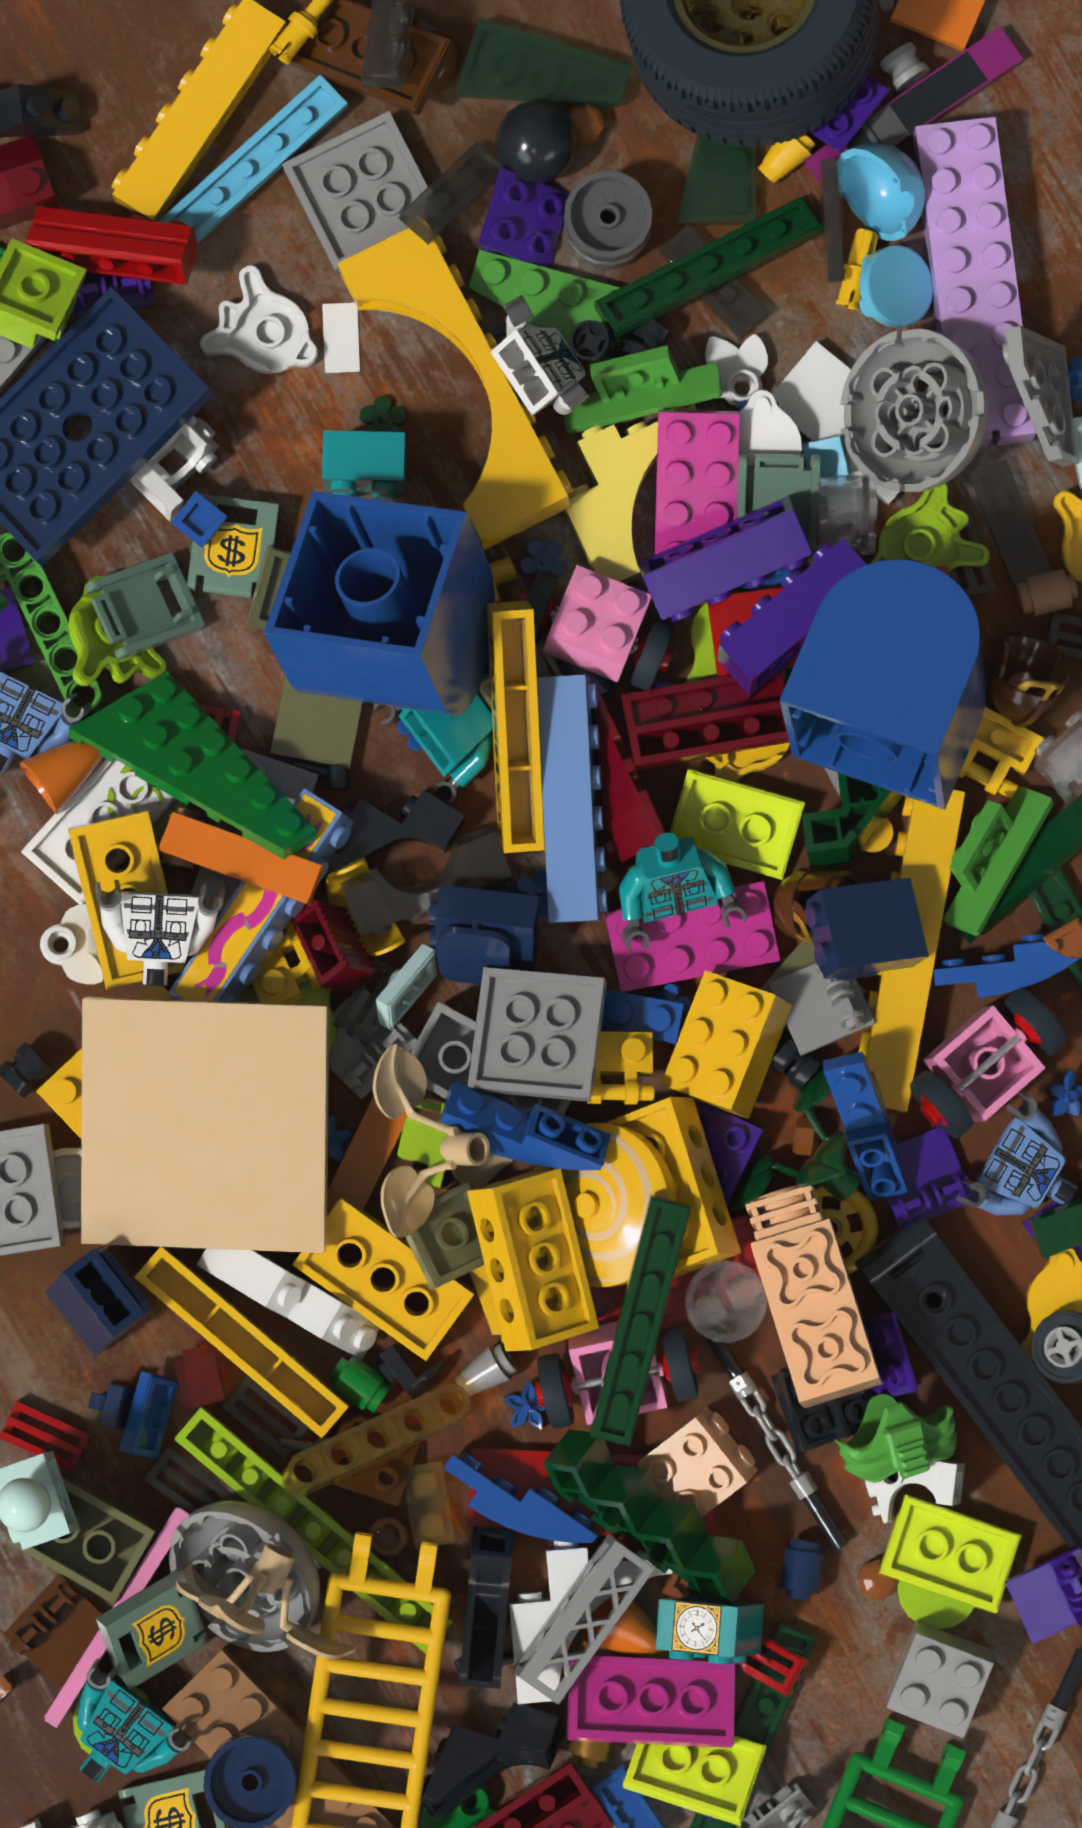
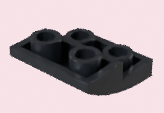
M789 1369L771 1375L797 1453L806 1452L836 1439L856 1434L865 1415L868 1402L871 1399L868 1389L804 1408L799 1403Z

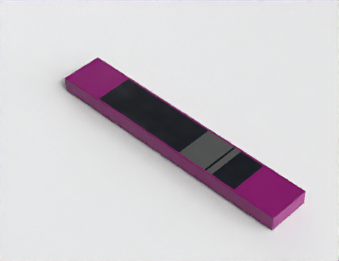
M998 27L872 113L843 152L863 143L891 145L897 148L912 137L915 126L932 124L1016 67L1024 58L1002 27ZM825 145L803 162L825 195H828L837 188L835 171L836 163L841 155L829 145Z

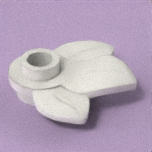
M756 334L747 338L739 349L721 338H709L705 351L706 364L716 362L721 374L722 396L715 399L725 398L730 405L738 408V401H748L754 391L762 389L760 377L768 366L766 348ZM740 382L746 383L750 391L746 395H739L734 389L735 385Z
M86 904L76 905L66 911L60 924L51 926L44 932L41 937L40 948L43 956L49 962L62 965L69 979L86 985L98 984L103 981V974L99 964L100 961ZM63 938L69 942L66 951L57 952L54 950L53 945L57 939Z

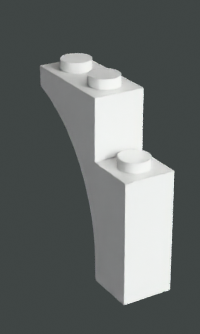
M205 1249L197 1263V1266L261 1305L288 1318L317 1337L360 1359H363L367 1350L376 1341L377 1333L380 1329L378 1326L343 1301L255 1250Z

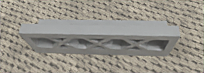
M608 1534L512 1668L517 1676L559 1705L655 1568L629 1550L619 1540ZM623 1557L641 1568L632 1583L616 1586L614 1570ZM609 1578L610 1587L602 1588ZM625 1591V1593L618 1601L617 1592ZM611 1594L613 1609L608 1617L592 1620L590 1604L596 1596ZM583 1613H585L586 1621L578 1622ZM601 1625L594 1635L593 1627ZM587 1628L589 1643L585 1649L580 1652L567 1654L565 1639L572 1630ZM560 1647L561 1655L554 1656V1654ZM577 1659L570 1669L569 1661ZM563 1662L565 1677L555 1691L537 1679L546 1665Z

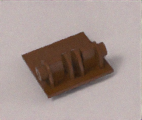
M348 1408L343 1415L321 1481L398 1507L424 1433Z
M59 1573L3 1635L11 1642V1647L20 1655L24 1654L62 1689L99 1631L96 1618L101 1616L102 1613Z

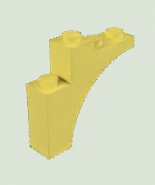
M694 404L691 405V406H688V407H686V408H684V406H683V407L671 409V410H696V411H697V409H696V407H695ZM646 421L639 422L624 431L626 436L623 438L620 437L614 424L607 428L596 425L581 434L583 439L577 443L579 454L595 487L590 489L588 484L573 489V492L568 494L570 508L563 512L591 570L624 584L640 578L641 575L633 548L632 514L643 480L657 460L658 421L649 426Z

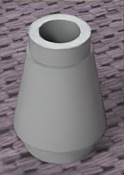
M502 1343L495 1347L489 1345L461 1374L455 1377V1381L461 1392L469 1398L473 1394H478L512 1380L511 1375L518 1371V1367L510 1352L505 1351Z

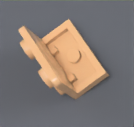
M708 1406L698 1412L685 1426L638 1462L639 1468L648 1469L662 1500L695 1504L700 1517H703L745 1485L758 1471L754 1466L755 1460L750 1451L745 1446L738 1445L728 1433L729 1427L726 1421L717 1412L712 1413Z

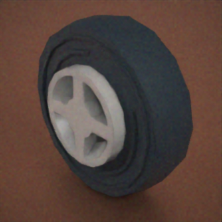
M1073 1310L1055 1312L1043 1319L1034 1331L1031 1343L1033 1360L1039 1371L1051 1381L1062 1384L1082 1383V1313Z

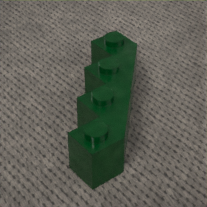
M838 773L842 808L802 814L806 851L810 867L851 862L904 795Z
M568 1430L543 1462L559 1495L570 1503L576 1498L594 1511L592 1520L616 1538H619L623 1533L642 1548L638 1553L640 1556L664 1574L670 1569L689 1584L685 1590L697 1599L731 1605L755 1573L756 1569L742 1540L709 1535L695 1504L662 1500L648 1469L615 1465L605 1440L590 1437L589 1432Z

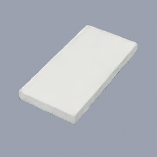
M817 341L772 393L775 401L779 403V407L792 418L800 434L808 441L842 434L841 429L845 428L844 405H840L845 382L851 371L848 366ZM926 432L923 433V434L920 436V438H919V446H920V440H921V438H923L925 435H927ZM847 451L852 472L850 475L889 506L900 491L884 488L868 479L857 468Z
M104 758L58 814H54L21 851L80 905L85 904V899L68 828L110 818L108 807L115 811L116 816L133 813L131 804H135L138 811L148 809V812L152 813L150 821L153 828L178 800L156 788L163 797V802L159 805L157 794L148 790V786H155L135 776V772L120 773L125 765L117 760L110 762ZM144 786V790L139 792L134 800H131L134 791ZM109 788L115 794L114 804L107 802ZM120 848L112 849V859L107 861L105 858L107 865L115 870L128 853Z

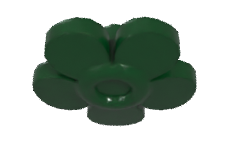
M377 397L373 403L374 408L365 406L361 409L359 414L361 422L370 424L365 431L401 432L400 428L395 424L404 422L406 418L405 411L401 407H394L389 411L391 401L388 397Z

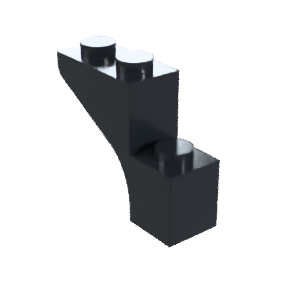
M16 84L0 91V138L70 136L84 132L81 99L78 92Z
M425 790L422 791L419 798L413 794L409 798L400 814L406 818L402 824L362 799L359 800L356 806L349 803L343 814L354 821L351 827V835L342 848L336 849L328 861L329 867L325 875L328 876L330 873L363 856L367 860L386 848L403 841L422 842L445 853L466 820L465 815Z
M473 1527L459 1685L500 1689L514 1530Z
M513 1702L509 1715H503L499 1722L497 1738L453 1725L448 1738L443 1737L438 1745L436 1752L437 1764L433 1773L427 1774L424 1779L422 1799L428 1815L436 1818L446 1817L504 1769L519 1765H532L550 1770L565 1734L560 1717Z

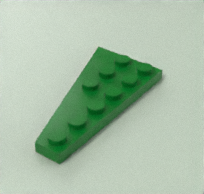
M168 671L69 728V738L79 744L85 742L100 750L99 755L110 762L117 760L135 770V776L186 805H189L191 802L207 811L209 818L218 823L222 820L241 830L243 837L282 859H286L316 840L317 830Z

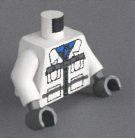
M521 295L503 305L508 314L506 319L507 337L490 353L531 415L537 414L551 403H553L554 409L559 414H569L589 398V395L578 383L586 375L585 369L581 365L582 360L574 354L571 346L567 344L559 330L556 328H540L527 322L534 315L525 298Z
M114 880L115 889L113 891L104 892L101 890L100 882H97L95 886L96 897L100 905L102 926L115 949L127 953V960L144 961V985L166 986L168 962L185 963L187 956H192L199 952L214 930L217 914L223 906L225 890L221 888L219 896H207L205 894L206 884L201 886L199 896L121 891L118 880Z

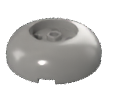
M919 328L889 333L872 343L860 355L847 377L840 405H844L845 425L841 432L845 447L852 461L874 483L884 488L901 492H921L940 487L965 470L978 453L985 438L989 422L990 403L982 371L975 359L962 345L944 334ZM919 379L929 385L924 392L918 389ZM948 402L949 410L945 417L943 415V407ZM926 432L927 435H925L923 438H921V440H920V446H919V438H920V436H921L923 433Z
M242 1501L214 1502L192 1512L174 1531L169 1549L171 1573L182 1571L186 1566L192 1564L202 1578L229 1595L233 1593L252 1570L266 1543H272L289 1550L296 1556V1559L288 1577L294 1580L290 1588L288 1620L308 1629L318 1610L320 1579L312 1554L297 1532L283 1519L269 1510ZM253 1581L237 1599L241 1606L253 1588ZM277 1589L275 1594H268L260 1590L247 1612L265 1622L263 1632L256 1635L245 1633L232 1627L224 1620L205 1611L196 1602L198 1610L211 1622L207 1627L221 1638L239 1647L258 1652H274L288 1648L293 1643L286 1638L287 1632L280 1628L282 1589Z

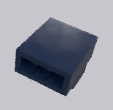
M910 878L820 889L806 900L805 918L813 939L815 961L824 979L842 981L871 977L881 971L914 967L929 956Z
M441 885L439 900H432L430 904L429 925H432L429 947L436 950V966H439V972L443 977L455 982L481 985L483 967L534 972L539 947V896Z
M100 1247L97 1250L95 1248L64 1270L46 1291V1295L94 1357H97L127 1334L135 1324L141 1322L151 1312V1307L143 1293L115 1257L104 1247Z

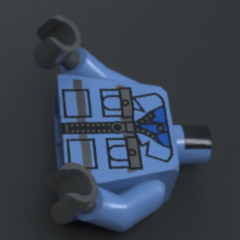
M0 672V773L6 774L15 754L28 759L43 751L70 742L69 728L79 723L80 719L91 711V704L87 703L80 711L74 705L77 693H74L61 703Z
M1022 1091L1018 1092L1023 1098L1020 1108L1016 1109L1010 1104L1006 1106L1007 1111L1016 1117L1011 1118L976 1180H963L962 1183L970 1186V1194L967 1198L957 1196L956 1199L959 1203L980 1208L995 1216L1023 1215L1030 1208L1038 1209L1045 1196L1060 1205L1069 1203L1074 1196L1078 1186L1058 1175L1066 1162V1158L1061 1155L1063 1144L1051 1121L1037 1108L1035 1099Z

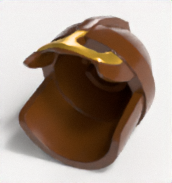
M1007 633L1001 639L995 664L992 666L988 677V685L990 686L992 702L998 712L1010 719L1015 727L1023 728L1032 724L1046 710L1053 708L1070 676L1067 675L1058 682L1054 681L1062 657L1060 648L1034 636Z
M814 867L800 868L779 884L774 894L773 906L770 911L771 917L777 927L787 936L801 939L814 945L810 927L805 918L806 900L820 889L857 885L860 882L852 872L846 870H823Z

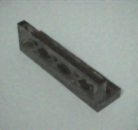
M372 0L361 77L364 88H404L416 0Z

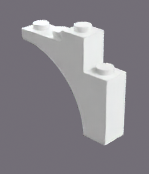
M554 1541V1548L546 1549L550 1598L542 1599V1592H526L517 1594V1601L509 1603L514 1664L520 1659L587 1565V1545L579 1546V1543ZM637 1550V1555L641 1557L643 1560H645L642 1556L638 1554L640 1550ZM627 1558L622 1559L614 1570L616 1586L632 1583L641 1568ZM653 1566L655 1570L652 1572L649 1578L659 1575L672 1574V1570L668 1569L667 1572L664 1574L655 1566ZM609 1578L602 1588L610 1587ZM611 1594L596 1596L590 1604L591 1614L599 1605L611 1597ZM583 1613L578 1622L586 1620L585 1613ZM579 1629L572 1630L566 1637L567 1652ZM559 1647V1649L556 1651V1653L554 1654V1656L561 1655V1648H560V1647ZM563 1662L546 1665L537 1679L555 1691L560 1683ZM515 1673L518 1704L552 1701Z

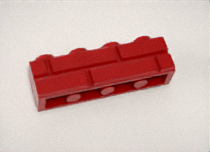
M57 205L53 208L37 207L33 218V226L31 225L26 238L27 245L87 269L86 272L182 285L188 284L192 266H194L198 254V243L194 227L188 226L182 221L154 222L139 215H133L129 218L115 217L100 210H95L91 213L77 212L62 205Z

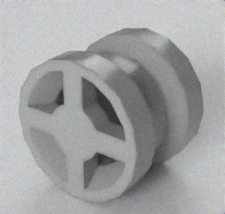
M913 42L906 43L897 48L879 63L882 71L889 73L893 78L892 86L896 92L910 87L930 70L926 62L920 61L916 56L917 48Z

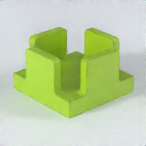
M11 238L0 261V336L28 348L34 347L37 334L54 341L55 339H60L75 309L77 294L85 279L87 269Z
M422 1100L415 1108L440 1113L438 1120L440 1122L444 1103ZM407 1117L404 1121L397 1154L403 1160L428 1165V1168L445 1163L446 1160L440 1152V1145L442 1140L447 1137V1133ZM446 1170L428 1176L424 1182L428 1183L431 1187L442 1189Z

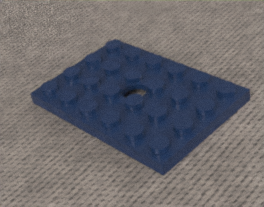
M112 287L0 398V523L41 566H44L215 394ZM77 414L81 416L89 415L92 420V428L88 436L81 441L74 442L68 440L69 430L67 423Z

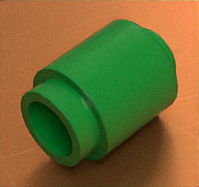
M354 1355L349 1361L342 1357L329 1376L335 1382L331 1390L361 1410L367 1408L373 1413L392 1387V1385L384 1381L385 1376Z

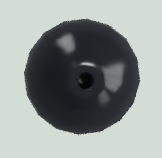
M534 100L518 104L507 112L496 131L495 148L502 167L516 173L517 178L523 182L542 184L554 181L567 171L577 154L578 137L573 121L562 108L549 102Z

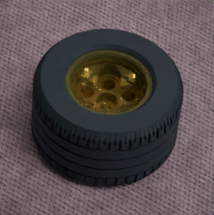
M620 0L622 21L641 80L653 100L670 118L685 129L705 139H712L713 142L728 143L731 146L737 145L742 147V145H745L746 147H758V145H775L777 142L781 144L784 141H791L792 138L797 139L799 136L807 135V132H813L816 128H820L823 123L826 124L848 104V101L852 100L858 92V88L862 86L874 61L879 40L880 14L878 0ZM751 12H758L762 14L755 16V19L753 20H744L749 19L751 17ZM714 23L724 25L722 30L717 33L705 31L709 25ZM789 27L785 32H783L779 36L775 35V32L779 28Z

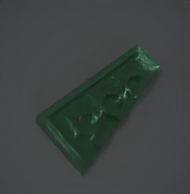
M479 18L455 91V97L527 102L541 100L559 104L620 107L632 65Z
M697 135L676 226H743L755 220V147H746L745 145H742V147L737 145L731 146L728 143L721 144L720 142H713L712 139L708 140Z

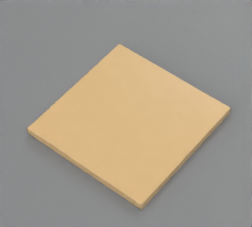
M84 997L82 999L81 1244L325 1253L327 1251L329 1005Z

